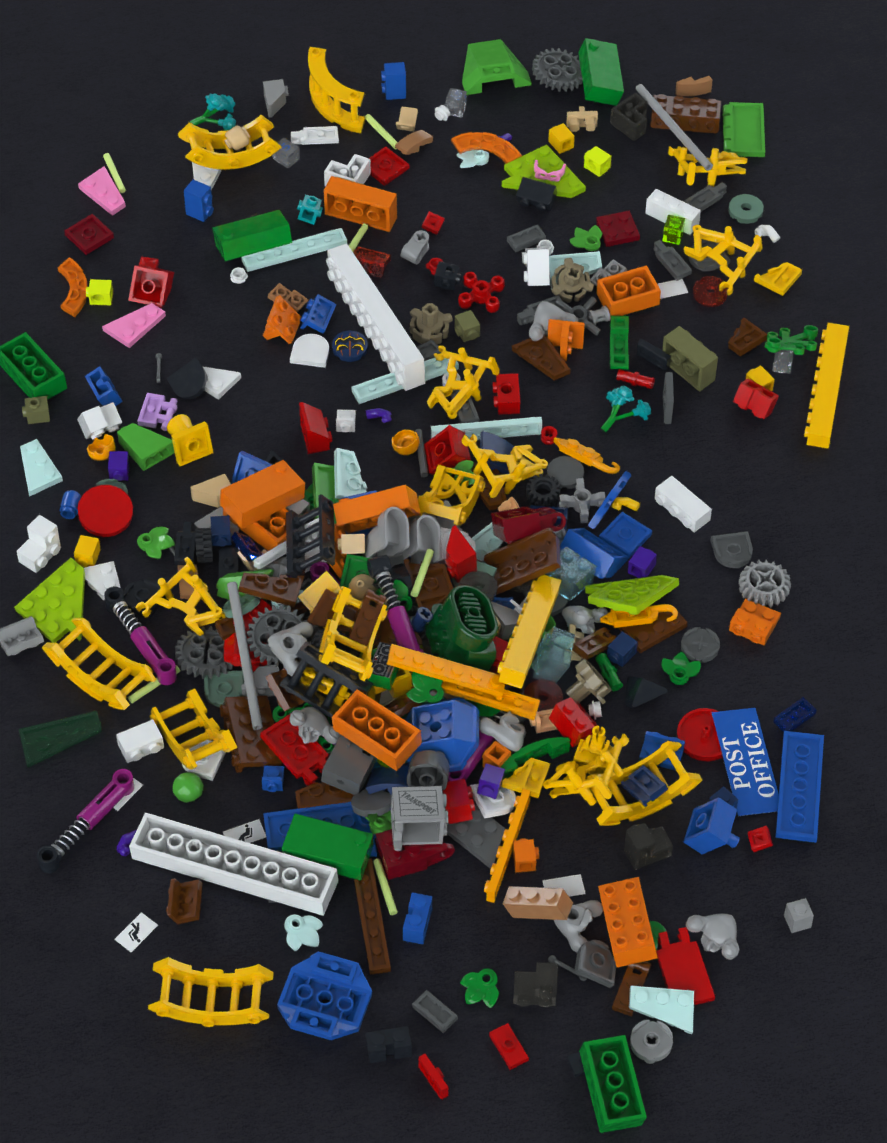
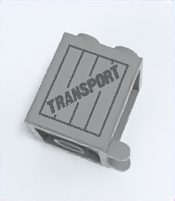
M442 786L392 787L391 825L395 851H401L402 845L443 844V836H447L446 823H448V811H445L447 798L446 794H442Z

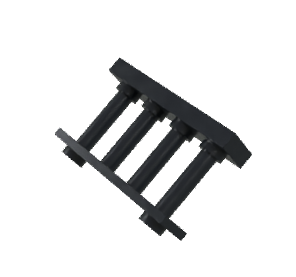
M322 494L318 495L319 507L302 516L293 510L286 512L287 575L292 578H297V575L304 576V581L306 568L321 560L326 561L332 566L335 565L334 503ZM319 515V522L304 529L305 522ZM319 531L317 539L305 544V537ZM319 546L320 553L305 560V553Z
M305 642L296 654V656L301 658V661L293 676L287 675L279 685L288 693L294 694L332 718L340 708L333 703V700L342 685L352 690L351 695L357 689L365 695L371 690L373 683L367 679L362 681L359 678V674L348 667L334 661L329 662L328 665L320 662L319 655L323 653L319 652V649ZM308 664L318 669L309 687L299 682ZM325 674L335 680L326 698L316 692Z

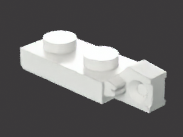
M337 126L303 127V130L291 132V144L339 143Z

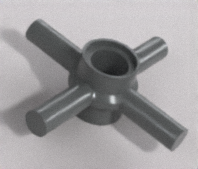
M591 297L583 306L578 305L573 308L559 298L555 301L554 304L563 311L579 316L578 322L585 323V327L596 336L600 333L601 330L587 320V312L597 302L594 297Z

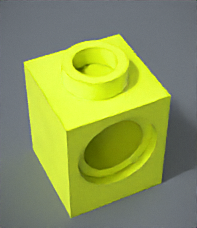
M595 146L585 153L584 168L600 177L611 168V155Z
M90 279V285L86 287V297H89L90 305L112 304V280Z

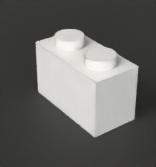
M153 719L116 734L118 746L127 763L138 761L142 757L151 753H157L164 748L163 737Z

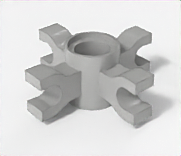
M584 478L576 479L574 496L559 495V507H573L575 511L580 513V522L588 523V510L590 506L600 507L605 500V492L591 494L584 487Z

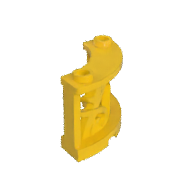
M438 465L430 484L432 490L430 492L426 491L422 496L419 495L418 503L421 516L431 514L454 520L455 525H462L471 514L479 493L484 491V478L480 475ZM448 473L458 475V478L455 480ZM465 477L475 480L474 485L471 488H467L469 480L464 481L460 486V483ZM456 493L461 504L451 507L444 506V502L440 499L449 498Z

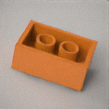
M646 265L598 279L596 294L602 305L607 306L611 319V316H623L660 305L661 290Z

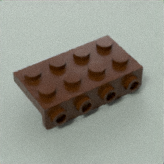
M664 94L654 95L656 101L683 131L718 133L721 101L716 99H700L698 97L684 98L682 96L672 97ZM652 109L651 127L669 129Z
M546 528L484 556L486 564L497 568V572L489 587L490 594L495 596L561 568L559 539L551 528Z
M247 696L225 697L223 705L220 706V715L224 718V730L229 729L237 745V748L231 751L232 766H235L237 773L242 772L243 767L282 766L283 764L260 738V733L274 724L268 696H257L263 728L254 730L252 727Z

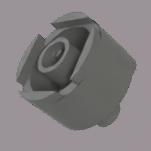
M431 750L415 752L409 764L407 774L408 787L442 786V791L445 790L450 770L445 754L440 751Z

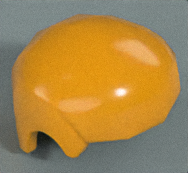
M412 430L399 431L392 437V447L400 455L413 454L417 451L420 444L417 432Z
M105 434L101 440L96 437L93 443L88 445L87 453L93 460L109 459V451H115V442L113 437Z

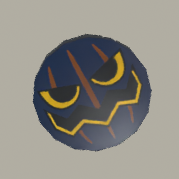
M343 331L333 339V354L342 361H358L363 355L367 354V338L357 331Z

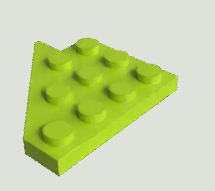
M547 144L504 165V170L510 177L502 181L501 186L503 188L518 190L522 178L525 177L556 186V196L573 198L586 191V186L567 166L560 181L535 178V160H538V167L547 173L561 170L563 164H565Z
M68 559L14 607L16 612L23 618L32 616L38 630L52 643H56L67 632L71 633L76 628L71 621L73 618H83L84 568L74 559ZM82 634L77 637L79 641L82 639Z
M658 575L585 586V593L591 594L588 596L589 604L636 615L679 586V578Z

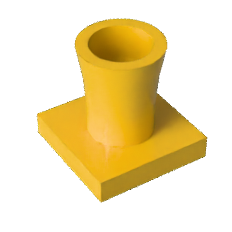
M184 414L177 415L169 421L167 431L172 437L176 461L179 466L213 453L209 428L205 421L193 426L190 418Z

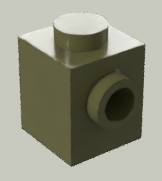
M471 310L455 315V332L457 336L461 337L463 342L480 337V324Z
M47 396L25 398V406H22L23 417H27L28 424L50 422Z

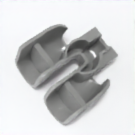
M390 507L379 515L377 526L366 536L365 553H363L362 557L374 558L387 555L392 568L394 565L403 563V560L411 556V563L420 564L424 559L427 549H432L434 554L430 563L435 564L442 558L440 526L432 516L422 515L412 522L409 533V522L406 514L400 508Z

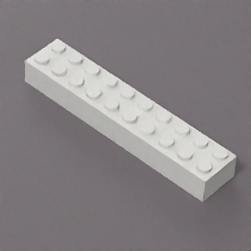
M347 243L327 250L328 258H326V263L329 267V271H327L329 280L334 282L337 292L342 294L344 303H348L352 315H356L358 324L363 326L366 336L371 338L374 348L379 350L381 359L387 362L388 369L391 373H394L398 385H402L404 390L407 391L425 384L423 356Z
M148 813L144 814L129 845L131 856L134 860L322 916L325 914L338 883L336 868Z

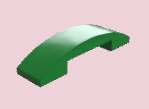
M611 316L610 369H629V316Z
M548 738L533 742L516 751L500 767L505 769L503 779H508L512 776L514 771L518 767L523 766L530 758L537 759L549 754L551 759H554L569 752V738Z

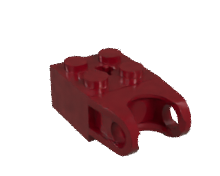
M525 506L491 513L494 536L505 541L507 544H512L518 541V539H523L546 528H551L553 532L562 530L566 524L565 516L550 507L531 509ZM557 516H560L561 524L559 526H553V524L557 521Z
M392 829L375 834L376 848L388 880L426 870L428 866L449 858L455 852L453 844L449 843L402 845L401 851H395Z

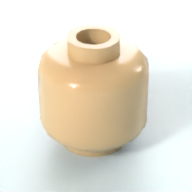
M237 125L225 133L226 140L224 142L229 149L233 148L235 151H239L249 144V138L251 137L244 126L240 127Z

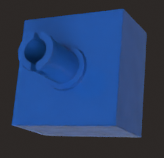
M719 797L694 808L684 843L700 854H705L725 844L731 848L736 847L740 838L731 833L737 809Z

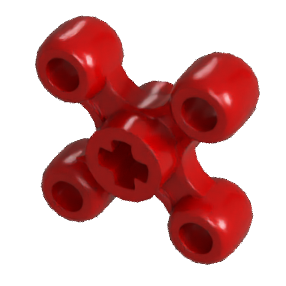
M474 272L465 273L463 283L465 287L471 288L472 291L470 293L463 292L459 295V306L463 309H468L475 301L478 304H485L488 312H497L500 308V301L497 297L491 296V293L501 292L504 289L505 281L503 277L494 276L488 283L484 280L478 281L477 275Z

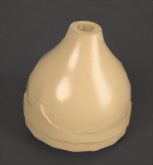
M366 574L355 576L349 583L350 594L353 598L360 601L363 600L368 588L376 594L377 588L372 585L375 580Z

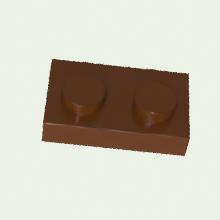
M285 668L265 677L268 687L274 692L278 705L284 712L297 708L305 702L279 686L282 680L289 675Z
M175 878L171 879L166 911L167 915L175 923L182 924L199 920L203 884L199 879L180 883Z

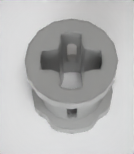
M602 306L601 309L595 311L589 310L587 313L589 321L594 325L601 321H610V313L607 306Z

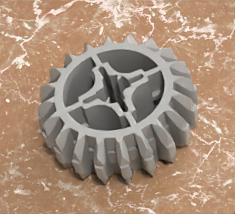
M767 559L764 563L758 560L757 564L751 562L750 566H746L740 574L738 583L743 598H748V601H754L755 604H761L762 606L768 605L770 608L773 606V603L778 606L780 601L784 602L791 588L790 575H787V570L782 569L781 564L776 566L774 561L768 563Z

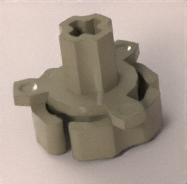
M565 258L564 264L555 269L554 276L551 279L553 294L560 296L561 300L570 303L573 297L567 294L582 290L581 293L574 297V301L578 302L585 297L587 291L592 292L594 284L590 282L588 272L583 274L584 267L573 263L572 258ZM559 275V278H558L559 284L557 285V283H556V277Z
M427 303L422 307V311L417 308L410 311L412 316L410 333L413 334L412 338L421 344L433 340L436 344L442 343V333H440L442 327L444 329L443 339L448 337L449 322L453 321L450 313L443 314L438 310V306H435L433 303Z
M584 658L575 667L577 669L576 677L578 681L569 687L566 693L579 703L592 693L604 704L606 702L604 697L611 692V687L602 675Z

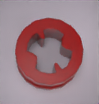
M552 426L544 427L541 430V441L547 445L554 444V437L557 438V430Z

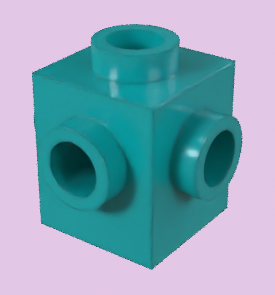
M305 194L304 200H300L297 210L300 211L297 219L314 225L316 217H320L323 207H320L322 200Z

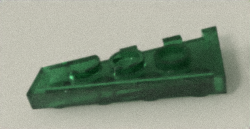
M97 711L19 729L27 768L102 732Z

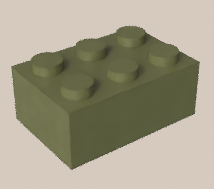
M680 326L664 336L662 351L671 356V369L699 392L715 381L718 357L713 351L706 348L701 341L696 340L687 330Z

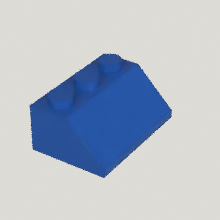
M585 528L568 529L560 544V550L564 552L563 555L569 559L574 558L579 562V566L594 571L593 574L600 579L612 577L629 559V556Z

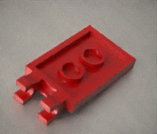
M289 714L262 731L260 738L296 779L302 776L305 784L309 786L316 783L315 781L318 779L316 774L313 773L314 771L319 769L322 774V769L329 758V754L317 741L304 744L298 734V726L291 725Z
M687 927L678 929L679 934L677 937L679 942L673 944L669 943L667 931L658 933L660 950H656L657 960L667 989L694 991V1005L714 1001L715 995L697 941L690 942Z

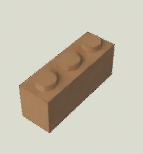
M509 886L503 905L513 918L567 920L573 902L563 888Z

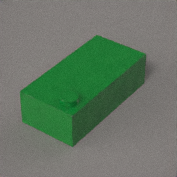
M585 38L578 52L585 100L617 106L624 93L617 44Z
M280 210L213 227L216 247L225 261L292 243L289 223Z
M26 332L0 346V366L29 398L47 396L48 400L67 389L65 374Z
M294 814L282 846V853L336 868L338 875L361 881L374 847L373 834Z
M622 1035L584 1042L579 1052L600 1133L642 1126L647 1116L626 1036Z

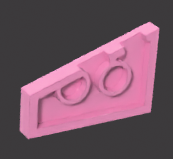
M105 166L78 183V187L82 192L112 216L126 207L124 199Z
M151 303L102 326V329L105 333L130 348L166 316L165 311Z

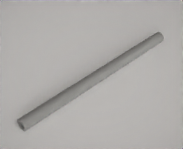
M642 84L637 85L636 91L704 169L706 171L711 170L713 164Z
M229 582L227 587L252 727L254 730L263 728L238 587L236 582Z

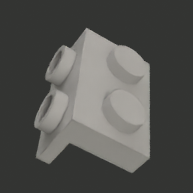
M32 616L0 629V644L7 656L19 654L27 648L36 647L44 642L43 636L36 627Z

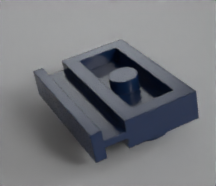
M644 765L629 775L628 780L625 782L621 781L623 788L644 807L647 806L650 800L653 802L668 790L666 784Z

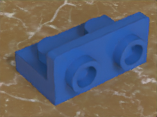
M317 294L314 299L311 298L306 305L308 310L304 312L300 319L302 321L300 328L304 330L308 325L323 334L336 304Z
M646 731L639 761L657 751L663 743L672 741L679 742L682 745L675 752L681 762L685 741L676 737L664 736L658 732ZM669 758L657 765L676 771Z

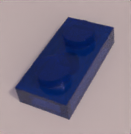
M234 532L231 538L235 542L236 548L242 551L243 556L248 561L253 562L254 559L263 555L249 536Z
M802 697L774 717L773 722L783 732H792L813 717L817 710Z

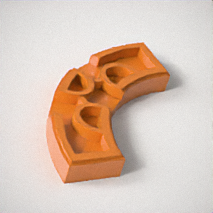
M467 132L451 138L459 154L471 150H484L497 155L505 164L522 156L509 141H505L492 133Z
M69 257L57 267L58 272L67 279L70 286L68 296L61 304V309L76 317L86 302V287L88 285L82 268Z

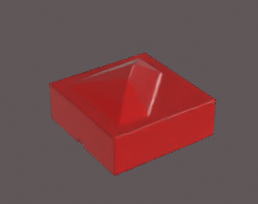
M429 211L422 224V228L438 235L445 218Z
M141 256L139 265L158 268L159 259Z
M767 826L748 832L753 852L773 846Z

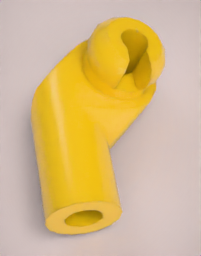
M616 497L611 505L612 508L618 511L621 510L622 505L634 511H638L640 507L639 502L629 497Z

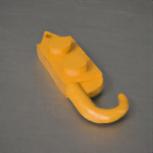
M554 437L553 442L559 447V451L605 473L615 474L619 472L620 466L616 462H612L614 467L604 464L603 458L600 456L601 454L595 452L594 449L585 447L574 439L569 438L565 440Z
M669 604L649 606L636 615L611 609V612L600 618V622L613 625L614 628L651 624L657 620L659 612H671L673 615L666 619L667 622H670L677 618L678 611Z

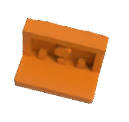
M280 295L276 296L263 336L267 340L281 336L290 344L294 340L301 316Z
M549 319L548 340L553 346L560 347V356L564 361H567V355L571 354L572 348L583 349L585 323Z

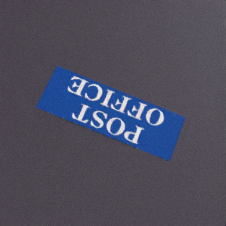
M756 708L711 712L732 794L738 799V816L777 812L779 794Z

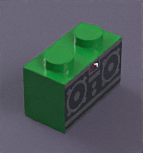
M380 642L377 649H374L372 652L371 660L373 664L371 667H373V672L367 680L372 682L373 686L391 690L400 668L387 665L391 644Z

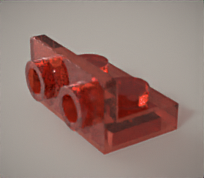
M360 246L353 251L367 274L380 278L384 276L385 266L391 260L390 254Z

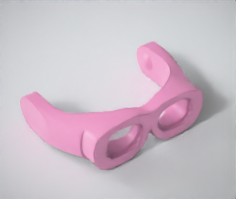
M535 160L534 163L535 178L541 180L560 181L566 170V164H563L561 170L547 173L538 167V160Z

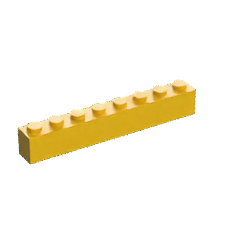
M828 323L827 330L823 329L821 340L825 341L820 343L819 354H822V357L818 356L816 367H819L820 370L815 371L814 381H817V384H813L811 395H815V398L810 400L809 409L813 410L808 412L807 423H810V427L806 426L804 437H808L806 445L829 448L849 326Z
M547 575L538 577L537 581L533 580L526 598L527 603L524 602L521 614H519L516 625L518 626L514 627L512 633L514 638L510 637L507 649H505L502 661L499 664L497 673H500L499 682L522 689L558 597L562 580Z

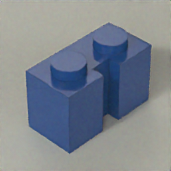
M404 62L385 63L384 71H381V79L384 81V83H381L382 93H385L386 100L405 99L406 71Z
M192 180L184 189L186 215L204 222L208 216L212 215L214 210L211 187Z
M100 366L85 376L102 406L112 402L117 406L123 402L115 390L111 379Z
M417 893L411 894L408 914H406L403 926V941L424 944L432 912V896Z

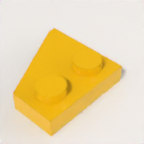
M786 262L779 267L769 269L766 274L761 276L756 274L754 281L783 296L802 275V269Z
M530 758L522 767L517 768L512 776L508 779H503L501 787L522 793L523 789L530 790V796L539 798L550 763Z

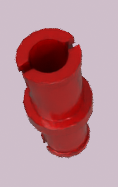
M619 369L617 373V380L632 383V386L639 385L650 389L654 386L655 378L640 375L639 372L632 373Z

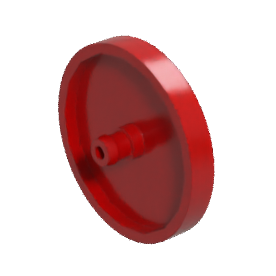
M95 486L86 491L78 503V518L81 525L89 533L96 536L111 537L123 532L129 526L133 517V505L130 497L125 491L116 486Z
M709 708L695 709L688 712L680 720L677 728V738L685 741L684 753L700 761H714L723 757L711 713L719 712L717 710Z

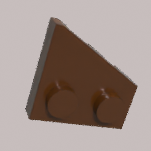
M742 318L740 327L736 328L734 336L728 342V348L742 356L766 341L767 334L746 318Z

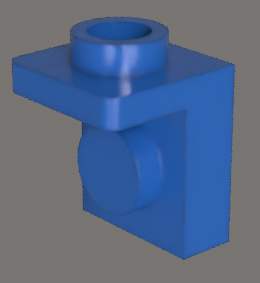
M264 765L262 777L263 790L269 792L283 791L284 766Z

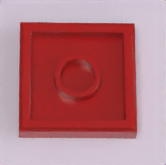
M384 147L369 158L370 175L384 186L409 169V164L387 147Z

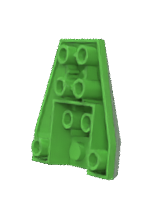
M501 39L468 44L462 79L465 95L482 93V83L512 79L515 88L531 85L528 71Z

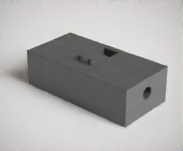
M340 735L322 769L321 782L352 795L359 794L377 758Z

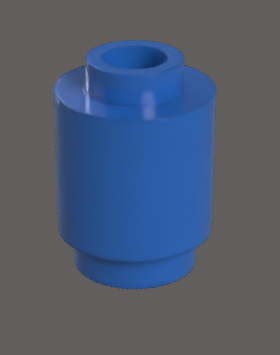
M70 490L63 494L60 505L62 517L74 519L78 514V503L81 499V495L78 492Z

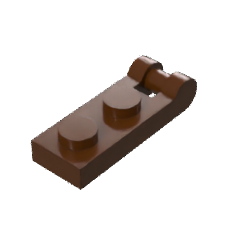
M367 589L349 633V639L365 646L368 645L382 606L386 601V596L382 594L379 596L373 590ZM370 600L376 602L375 607L369 605Z
M603 627L575 642L572 650L581 658L588 660L608 649V645L617 636L610 634V630Z
M645 961V963L640 962L628 965L612 1010L633 1016L634 1010L629 1009L630 986L644 987L652 963ZM634 969L642 971L641 974L633 973Z

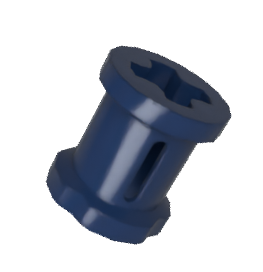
M425 607L417 609L416 615L410 619L413 631L421 633L425 629L427 622L433 619V614L429 609Z

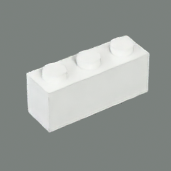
M655 189L647 198L646 214L689 235L693 233V226L699 225L701 210L658 189Z
M670 476L656 487V502L664 506L672 516L677 517L686 528L696 532L710 521L712 509L673 476Z

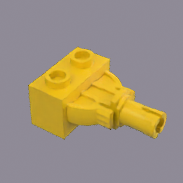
M595 726L592 729L593 735H588L586 740L580 739L573 759L579 767L595 761L597 756L601 755L602 749L607 748L608 751L613 749L609 740L605 744L604 727H601V731H599L600 726ZM603 762L601 767H596L586 773L603 774L607 762Z

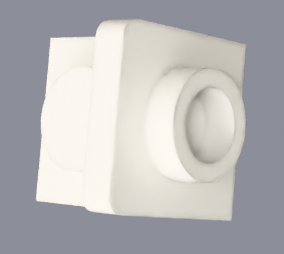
M337 410L336 432H355V410Z

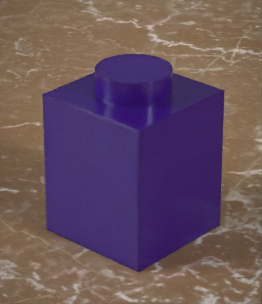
M109 451V479L118 481L129 480L130 462L128 451Z
M640 546L629 561L628 573L637 578L648 577L656 565L657 554L650 549Z
M486 763L479 780L477 794L496 799L502 785L505 769Z

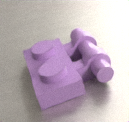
M147 393L137 420L138 425L156 428L157 423H162L161 429L167 431V425L177 410V399L171 398L170 402H165L164 395ZM162 410L166 411L165 415L161 414Z

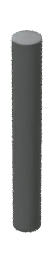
M416 429L415 432H417L420 441L417 449L421 477H427L428 469L422 430Z

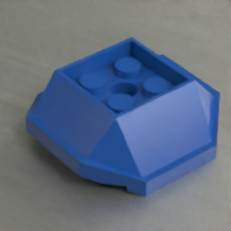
M463 698L441 700L435 704L423 703L420 706L412 707L408 715L403 718L421 730L422 743L406 760L409 764L415 752L425 750L440 751L445 754V758L449 763V772L463 770L467 764L466 761L479 746V710Z
M318 951L311 955L310 958L291 968L277 1007L290 1029L334 1040L359 1032L372 997V990L359 963ZM322 1000H329L328 1003H321Z

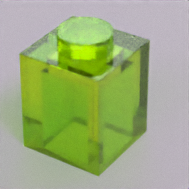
M668 215L663 232L664 242L680 245L684 233L685 218Z

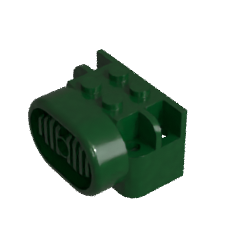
M456 586L449 592L443 604H434L430 610L433 614V619L427 622L425 629L426 637L429 639L431 653L436 657L489 671L496 659V647L493 640L498 633V622L491 601L485 593L473 586Z

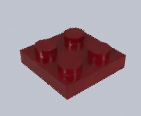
M630 210L596 217V223L602 231V238L606 247L640 240V234Z
M93 214L64 230L65 236L85 255L114 238V233Z

